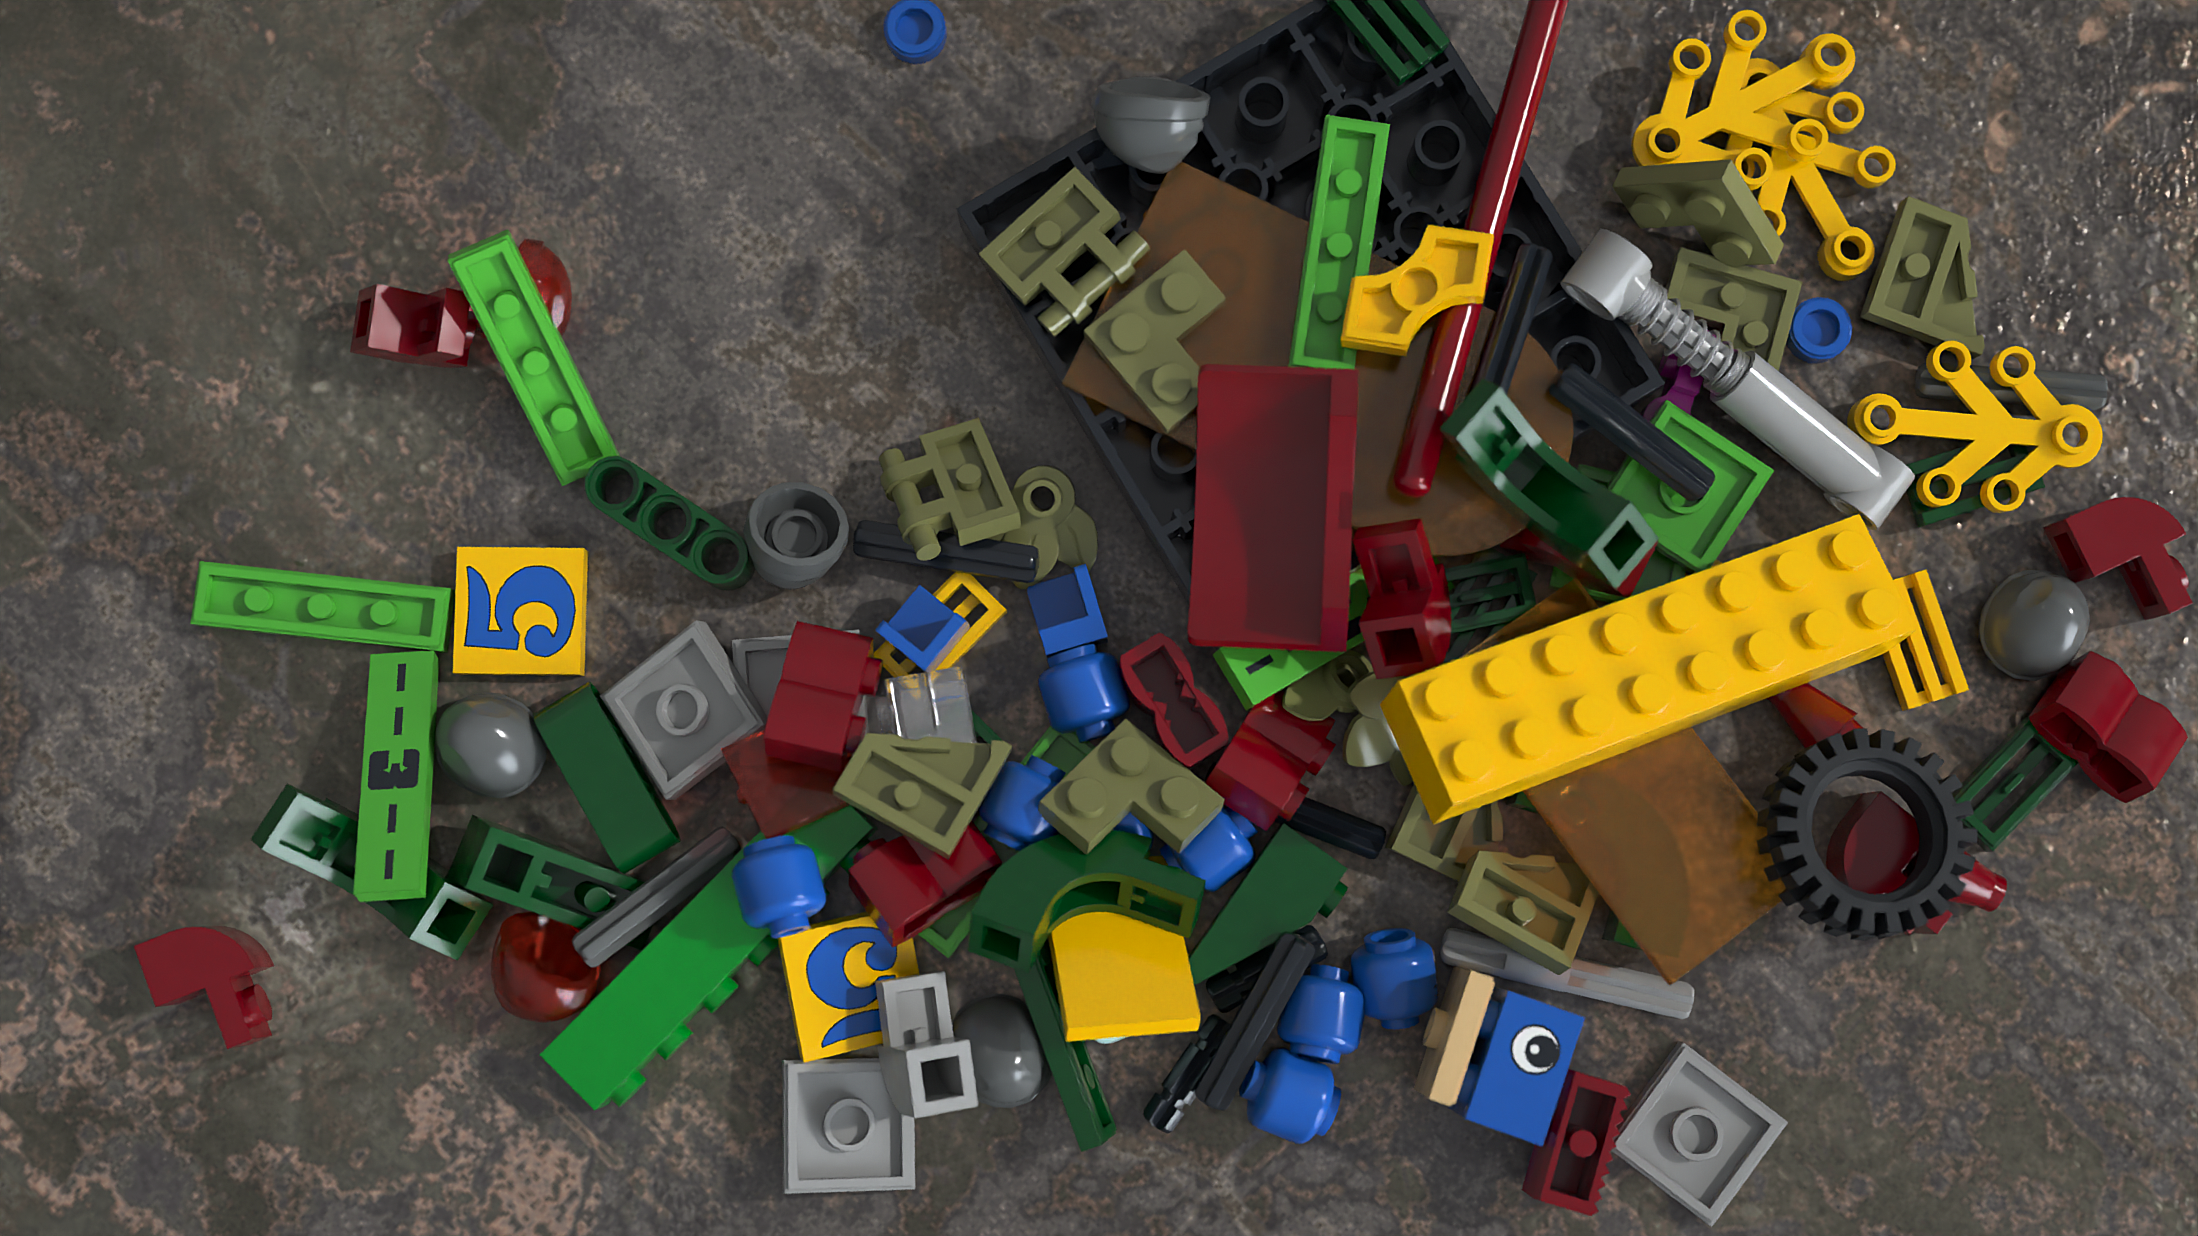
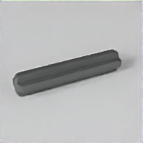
M1926 363L1918 366L1915 375V393L1920 398L1961 401L1945 381H1939L1930 375ZM1940 363L1941 367L1948 372H1954L1958 364ZM1970 365L1972 371L2001 404L2025 406L2011 387L2001 386L1993 380L1990 374V366ZM2003 367L2006 374L2010 377L2017 378L2021 373L2019 368ZM2046 370L2034 371L2036 377L2060 405L2075 404L2094 411L2103 407L2106 403L2108 382L2101 374Z
M723 826L717 827L574 935L571 942L581 959L591 968L597 967L708 883L742 850L736 838Z

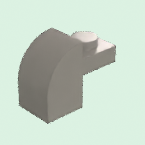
M932 971L875 981L883 1044H878L877 1050L885 1085L896 1109L905 1116L919 1118L977 1107L978 1101L970 1042L968 1039L953 1037L945 971Z

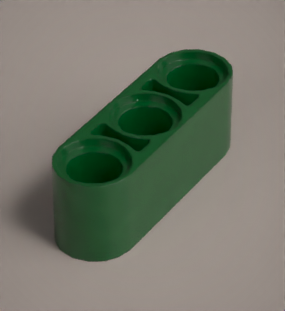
M608 456L598 460L589 468L585 478V492L589 501L618 524L717 589L736 590L743 587L752 578L755 567L747 549L746 541L736 531L630 460L620 456ZM620 474L630 475L633 480V491L630 497L619 504H609L605 497V489L608 482ZM671 509L683 510L686 516V525L683 532L672 539L659 538L657 523L660 516ZM722 544L736 545L739 551V560L736 567L724 575L711 573L709 568L711 552Z
M589 681L535 712L533 719L603 847L615 866L625 874L679 843L681 838L673 820L624 733L601 699V694L597 688Z

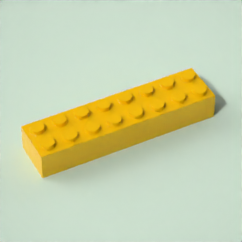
M1860 514L1400 680L1383 699L1380 706L1431 822L1436 824L1885 654L1918 629Z

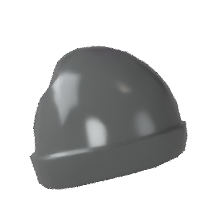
M1134 76L1106 82L1098 86L1093 95L1091 108L1094 110V122L1098 134L1115 156L1124 163L1139 170L1159 174L1174 169L1197 144L1198 133L1204 126L1203 118L1208 115L1210 96L1199 89L1165 78Z
M784 482L771 486L755 499L747 513L743 533L747 549L757 573L772 586L779 589L795 590L814 583L824 576L832 565L838 561L847 546L849 525L846 513L837 499L822 488L803 482Z
M2024 570L2009 576L1990 593L1980 615L1979 640L1987 658L2002 672L2016 679L2037 681L2057 674L2075 658L2084 642L2090 622L2087 600L2073 581L2059 574L2046 570Z
M481 692L468 695L456 701L442 714L436 728L435 749L437 761L445 775L458 786L479 796L504 798L525 790L538 777L547 757V745L534 722V713L522 702L501 693Z
M989 994L975 998L957 1012L952 1021L953 1037L968 1039L970 1042L977 1100L993 1107L1013 1108L1032 1101L1047 1086L1052 1071L1026 1003L1019 998L1007 994Z

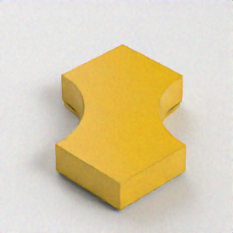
M1428 225L1419 248L1402 265L1380 275L1352 277L1341 335V347L1406 357L1415 333L1430 317L1455 305L1483 304L1494 234Z

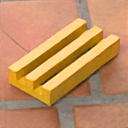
M1927 569L1894 579L1893 581L1918 629L1909 635L1906 641L1925 689L1916 693L1900 644L1882 654L1902 711L1968 691L1969 688ZM1909 588L1912 589L1945 684L1941 685L1907 591Z
M955 572L932 595L945 604L964 585L971 594L953 612H957L965 619L981 603L988 611L965 633L931 676L924 673L915 681L909 674L917 665L908 658L899 665L892 658L898 650L887 641L873 653L874 658L882 659L883 667L917 701L1007 613V610L971 574Z

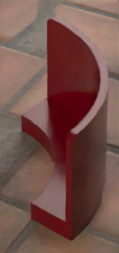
M1204 364L1200 366L1198 370L1195 517L1188 619V641L1190 644L1212 647L1325 652L1347 651L1359 369Z

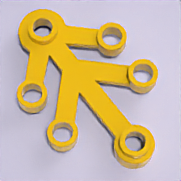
M1739 11L1733 15L1724 29L1723 37L1726 48L1709 105L1706 109L1686 118L1694 81L1699 79L1709 67L1711 52L1708 46L1701 40L1690 38L1681 41L1669 58L1671 77L1660 114L1646 118L1633 135L1631 146L1635 161L1639 166L1731 159L1749 189H1758L1772 174L1773 163L1768 153L1759 148H1747L1739 155L1699 141L1718 131H1722L1785 150L1793 159L1800 162H1808L1815 159L1828 143V132L1822 123L1814 119H1803L1794 125L1755 112L1807 85L1820 90L1835 88L1843 82L1854 67L1855 53L1853 47L1840 35L1831 33L1819 35L1803 50L1798 61L1741 90L1751 52L1765 37L1766 23L1763 17L1755 11ZM1740 23L1749 25L1754 31V39L1743 40L1739 38L1735 32V25ZM1831 49L1839 55L1840 65H1827L1822 60L1821 50ZM1683 52L1694 53L1699 58L1700 67L1696 69L1686 68L1680 61V54ZM1805 131L1812 134L1816 141L1815 149L1808 150L1802 148L1797 142V133ZM1659 134L1670 136L1675 142V151L1667 153L1659 150L1655 144V136ZM1752 160L1760 166L1761 176L1759 178L1747 177L1741 169L1742 161Z
M1749 59L1741 90L1748 87L1749 80H1761L1781 69L1765 59ZM1799 89L1755 113L1790 123L1785 113L1821 121L1824 127L1831 133L1842 135L1852 131L1861 122L1864 116V105L1861 99L1851 92H1840L1830 98ZM1840 104L1848 107L1852 114V120L1850 122L1839 121L1833 113V106ZM1797 133V142L1802 148L1808 150L1815 149L1816 141L1814 137ZM1729 134L1725 151L1739 155L1743 150L1751 148L1753 141ZM1828 142L1825 149L1815 159L1808 162H1800L1793 159L1787 151L1772 147L1769 155L1773 163L1772 174L1760 187L1757 202L1765 215L1772 220L1778 236L1783 233L1786 226V219L1781 209L1791 179L1824 237L1818 250V262L1822 271L1830 278L1838 281H1849L1858 277L1871 265L1874 259L1875 249L1873 241L1862 229L1849 226L1816 167L1853 177L1862 187L1877 188L1893 175L1896 166L1894 156L1888 149L1881 146H1871L1861 152ZM1874 158L1878 160L1883 168L1882 176L1870 175L1864 167L1865 159ZM1742 161L1743 173L1747 177L1752 178L1755 172L1754 161ZM1842 241H1851L1857 245L1859 249V258L1857 260H1850L1843 256L1840 249Z
M1946 341L1932 348L1928 353L1926 366L1932 377L1947 383L1972 414L1902 408L1895 398L1878 393L1857 401L1851 407L1847 417L1848 428L1865 442L1876 446L1889 443L1896 439L1898 435L1972 441L1942 467L1929 470L1918 479L1916 485L1917 495L1925 505L1930 507H1942L1953 503L1960 495L1961 485L2009 444L2034 446L2035 448L2008 473L1989 477L1982 484L1980 489L1981 502L1985 508L1994 513H2004L2018 508L2024 501L2025 490L2052 467L2075 468L2091 461L2100 450L2103 438L2102 428L2096 416L2090 410L2080 405H2060L2034 374L2035 360L2032 354L2027 349L2019 346H2012L1995 354L1990 362V374L1999 385L2011 387L2036 420L2013 418L1972 371L1970 368V352L1964 344L1958 341ZM1943 350L1951 351L1957 357L1958 366L1954 372H1948L1941 367L1939 357ZM2007 356L2015 357L2021 364V373L2017 378L2010 377L2004 371L2003 362ZM1875 407L1884 409L1889 415V425L1885 430L1877 429L1871 423L1870 415ZM2067 424L2075 426L2079 431L2080 440L2075 447L2069 446L2063 440L2062 432ZM1934 476L1942 477L1948 485L1947 495L1943 499L1934 497L1930 492L1929 484ZM1998 482L2006 483L2011 489V499L2006 505L2000 504L1994 497L1993 490Z

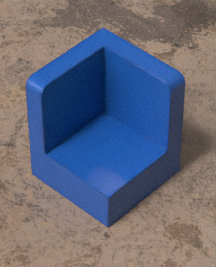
M1086 564L1073 567L1074 573L1029 586L1027 589L1047 658L1089 644L1098 646L1108 643V635Z
M919 585L888 623L883 620L875 631L931 676L970 629V625L957 612L954 613Z

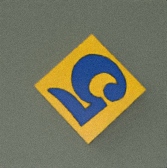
M457 547L453 674L584 676L588 550L585 548Z
M866 911L810 924V928L804 932L778 938L799 1055L802 1061L805 1063L882 1044L883 1037L875 981L919 974L913 937L892 947Z

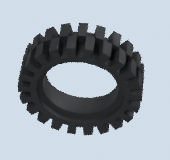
M1867 728L1853 729L1843 735L1839 732L1796 754L1794 756L1795 759L1784 764L1775 774L1779 780L1768 785L1762 799L1770 803L1769 807L1758 812L1756 826L1766 827L1767 836L1757 840L1759 855L1771 853L1774 864L1764 868L1769 882L1780 878L1787 888L1778 894L1786 906H1790L1798 902L1804 908L1798 916L1809 925L1818 922L1825 923L1823 932L1835 937L1850 933L1851 940L1865 941L1875 937L1882 939L1929 923V919L1941 916L1951 907L1946 901L1960 896L1967 885L1959 879L1960 875L1969 873L1974 868L1976 857L1964 854L1965 847L1977 843V828H1963L1962 824L1963 818L1974 814L1970 800L1956 804L1951 793L1963 787L1956 774L1944 779L1940 777L1936 771L1945 761L1935 752L1923 758L1920 757L1917 753L1922 743L1911 737L1898 743L1894 742V731L1880 729L1868 735ZM1845 776H1863L1880 781L1893 789L1907 803L1912 812L1920 836L1919 855L1913 872L1905 883L1892 893L1868 894L1854 890L1837 880L1820 859L1812 836V815L1818 798L1834 780Z

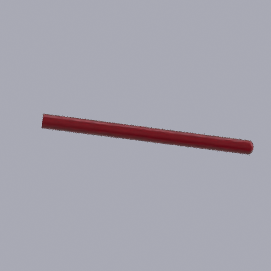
M1569 0L1528 1L1463 230L1494 234L1484 299ZM1483 304L1455 305L1439 313L1392 478L1394 488L1404 496L1419 498L1427 495L1431 490L1445 441V435L1441 432L1440 427L1452 415Z

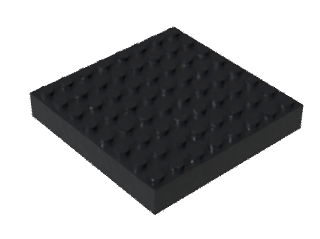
M1313 0L1176 80V82L1189 85L1207 93L1210 96L1208 115L1203 118V129L1198 133L1197 144L1171 171L1159 174L1151 173L1124 163L1109 150L1095 127L957 208L962 231L1188 605H1190L1193 558L1198 409L1166 435L1086 339L1084 330L1181 251L1186 249L1226 297L1225 305L1179 341L1199 367L1204 364L1288 367L1323 124L1326 115L1390 124L1368 276L1387 273L1406 262L1419 248L1428 225L1463 230L1496 113L1451 42L1447 49L1397 87L1326 0ZM1350 0L1403 64L1411 59L1362 0ZM1383 0L1419 44L1425 48L1427 44L1390 0ZM1416 0L1445 34L1425 0ZM1524 159L1453 412L1469 395L1519 246L1523 243H1530L1544 247L1552 252L1553 259L1507 396L1533 430L1557 453L1596 430L1550 394L1549 385L1562 367L1570 363L1578 365L1630 407H1634L1649 398L1665 382L1627 323H1624L1619 317L1610 321L1592 313L1576 302L1562 288L1561 281L1580 257L1582 250ZM1076 167L1119 212L1121 220L1105 236L1117 246L1134 230L1145 240L1151 250L1133 265L1136 272L1122 285L1115 282L1089 305L1092 312L1082 322L1076 324L1072 321L1058 335L1053 337L1037 319L1055 302L1049 293L1044 289L1029 304L1024 306L987 267L979 253L1071 169ZM1087 250L1061 275L1073 286L1098 261ZM1440 312L1430 317L1418 329L1411 340L1406 357L1357 349L1354 369H1359L1350 574L1361 568L1353 542L1358 527L1421 518L1426 531L1488 494L1455 460L1454 457L1459 452L1446 437L1432 487L1427 495L1419 498L1407 497L1400 494L1392 484L1393 474ZM1214 647V648L1216 649V651H1218V650H1219L1220 648H1222V647Z

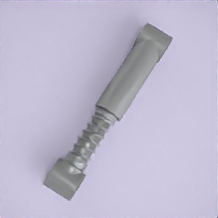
M1600 229L1560 284L1566 293L1580 305L1606 320L1612 321L1619 317L1628 326L1638 325V334L1647 332L1652 336L1651 345L1661 343L1665 347V356L1673 353L1678 357V366L1687 364L1691 367L1690 376H1702L1704 378L1703 386L1711 392L1710 400L1824 490V497L1834 508L1848 518L1860 514L1868 529L1878 530L1915 480V475L1911 469L1884 449L1865 442L1754 351L1742 352L1739 348L1734 349L1731 341L1721 342L1720 332L1717 330L1707 331V322L1703 319L1694 320L1693 310H1681L1680 300L1677 298L1667 299V289L1651 278L1652 262L1641 250L1618 234L1606 229Z

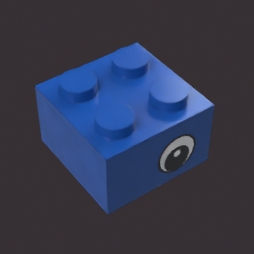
M1493 987L1456 1103H1452V1106H1448V1108L1467 1120L1542 1146L1585 1018L1520 994Z

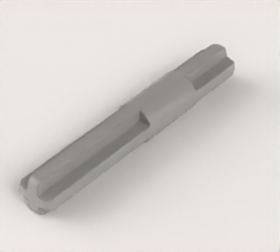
M1448 928L1442 938L1440 958L1441 961L1448 965L1678 1019L1688 1018L1693 1006L1694 988L1686 982L1580 957H1574L1571 968L1557 975L1490 936Z

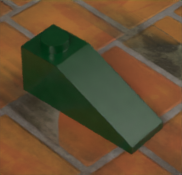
M473 814L448 872L451 878L466 889L580 929H584L646 882L528 834ZM653 924L626 945L643 950Z
M1284 823L1280 824L1188 955L1193 984L1200 983L1277 941L1283 932H1294L1307 925L1317 913L1327 919L1348 889V886L1340 881L1348 868Z

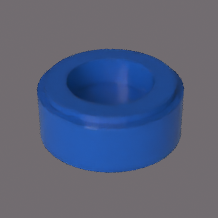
M901 0L890 8L884 20V35L888 48L895 57L909 64L929 62L937 57L945 46L947 29L941 10L929 0Z
M1823 297L1808 299L1795 308L1786 345L1791 353L1802 361L1808 363L1829 361L1841 353L1850 341L1852 335L1850 317L1847 311L1834 300Z

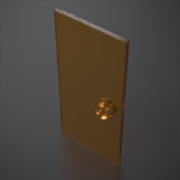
M1575 578L1459 659L1596 610L1599 607L1578 579ZM1692 727L1523 790L1524 794L1668 985L1675 983L1779 904L1782 899L1778 894L1787 889L1780 878L1769 882L1764 872V868L1774 864L1771 853L1759 855L1757 840L1767 836V828L1756 826L1757 811Z

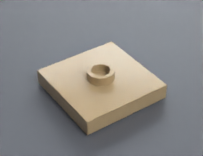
M1453 967L1440 1009L1434 1008L1423 1038V1045L1427 1046L1414 1089L1428 1099L1448 1106L1456 1103L1495 984L1492 977L1472 970Z

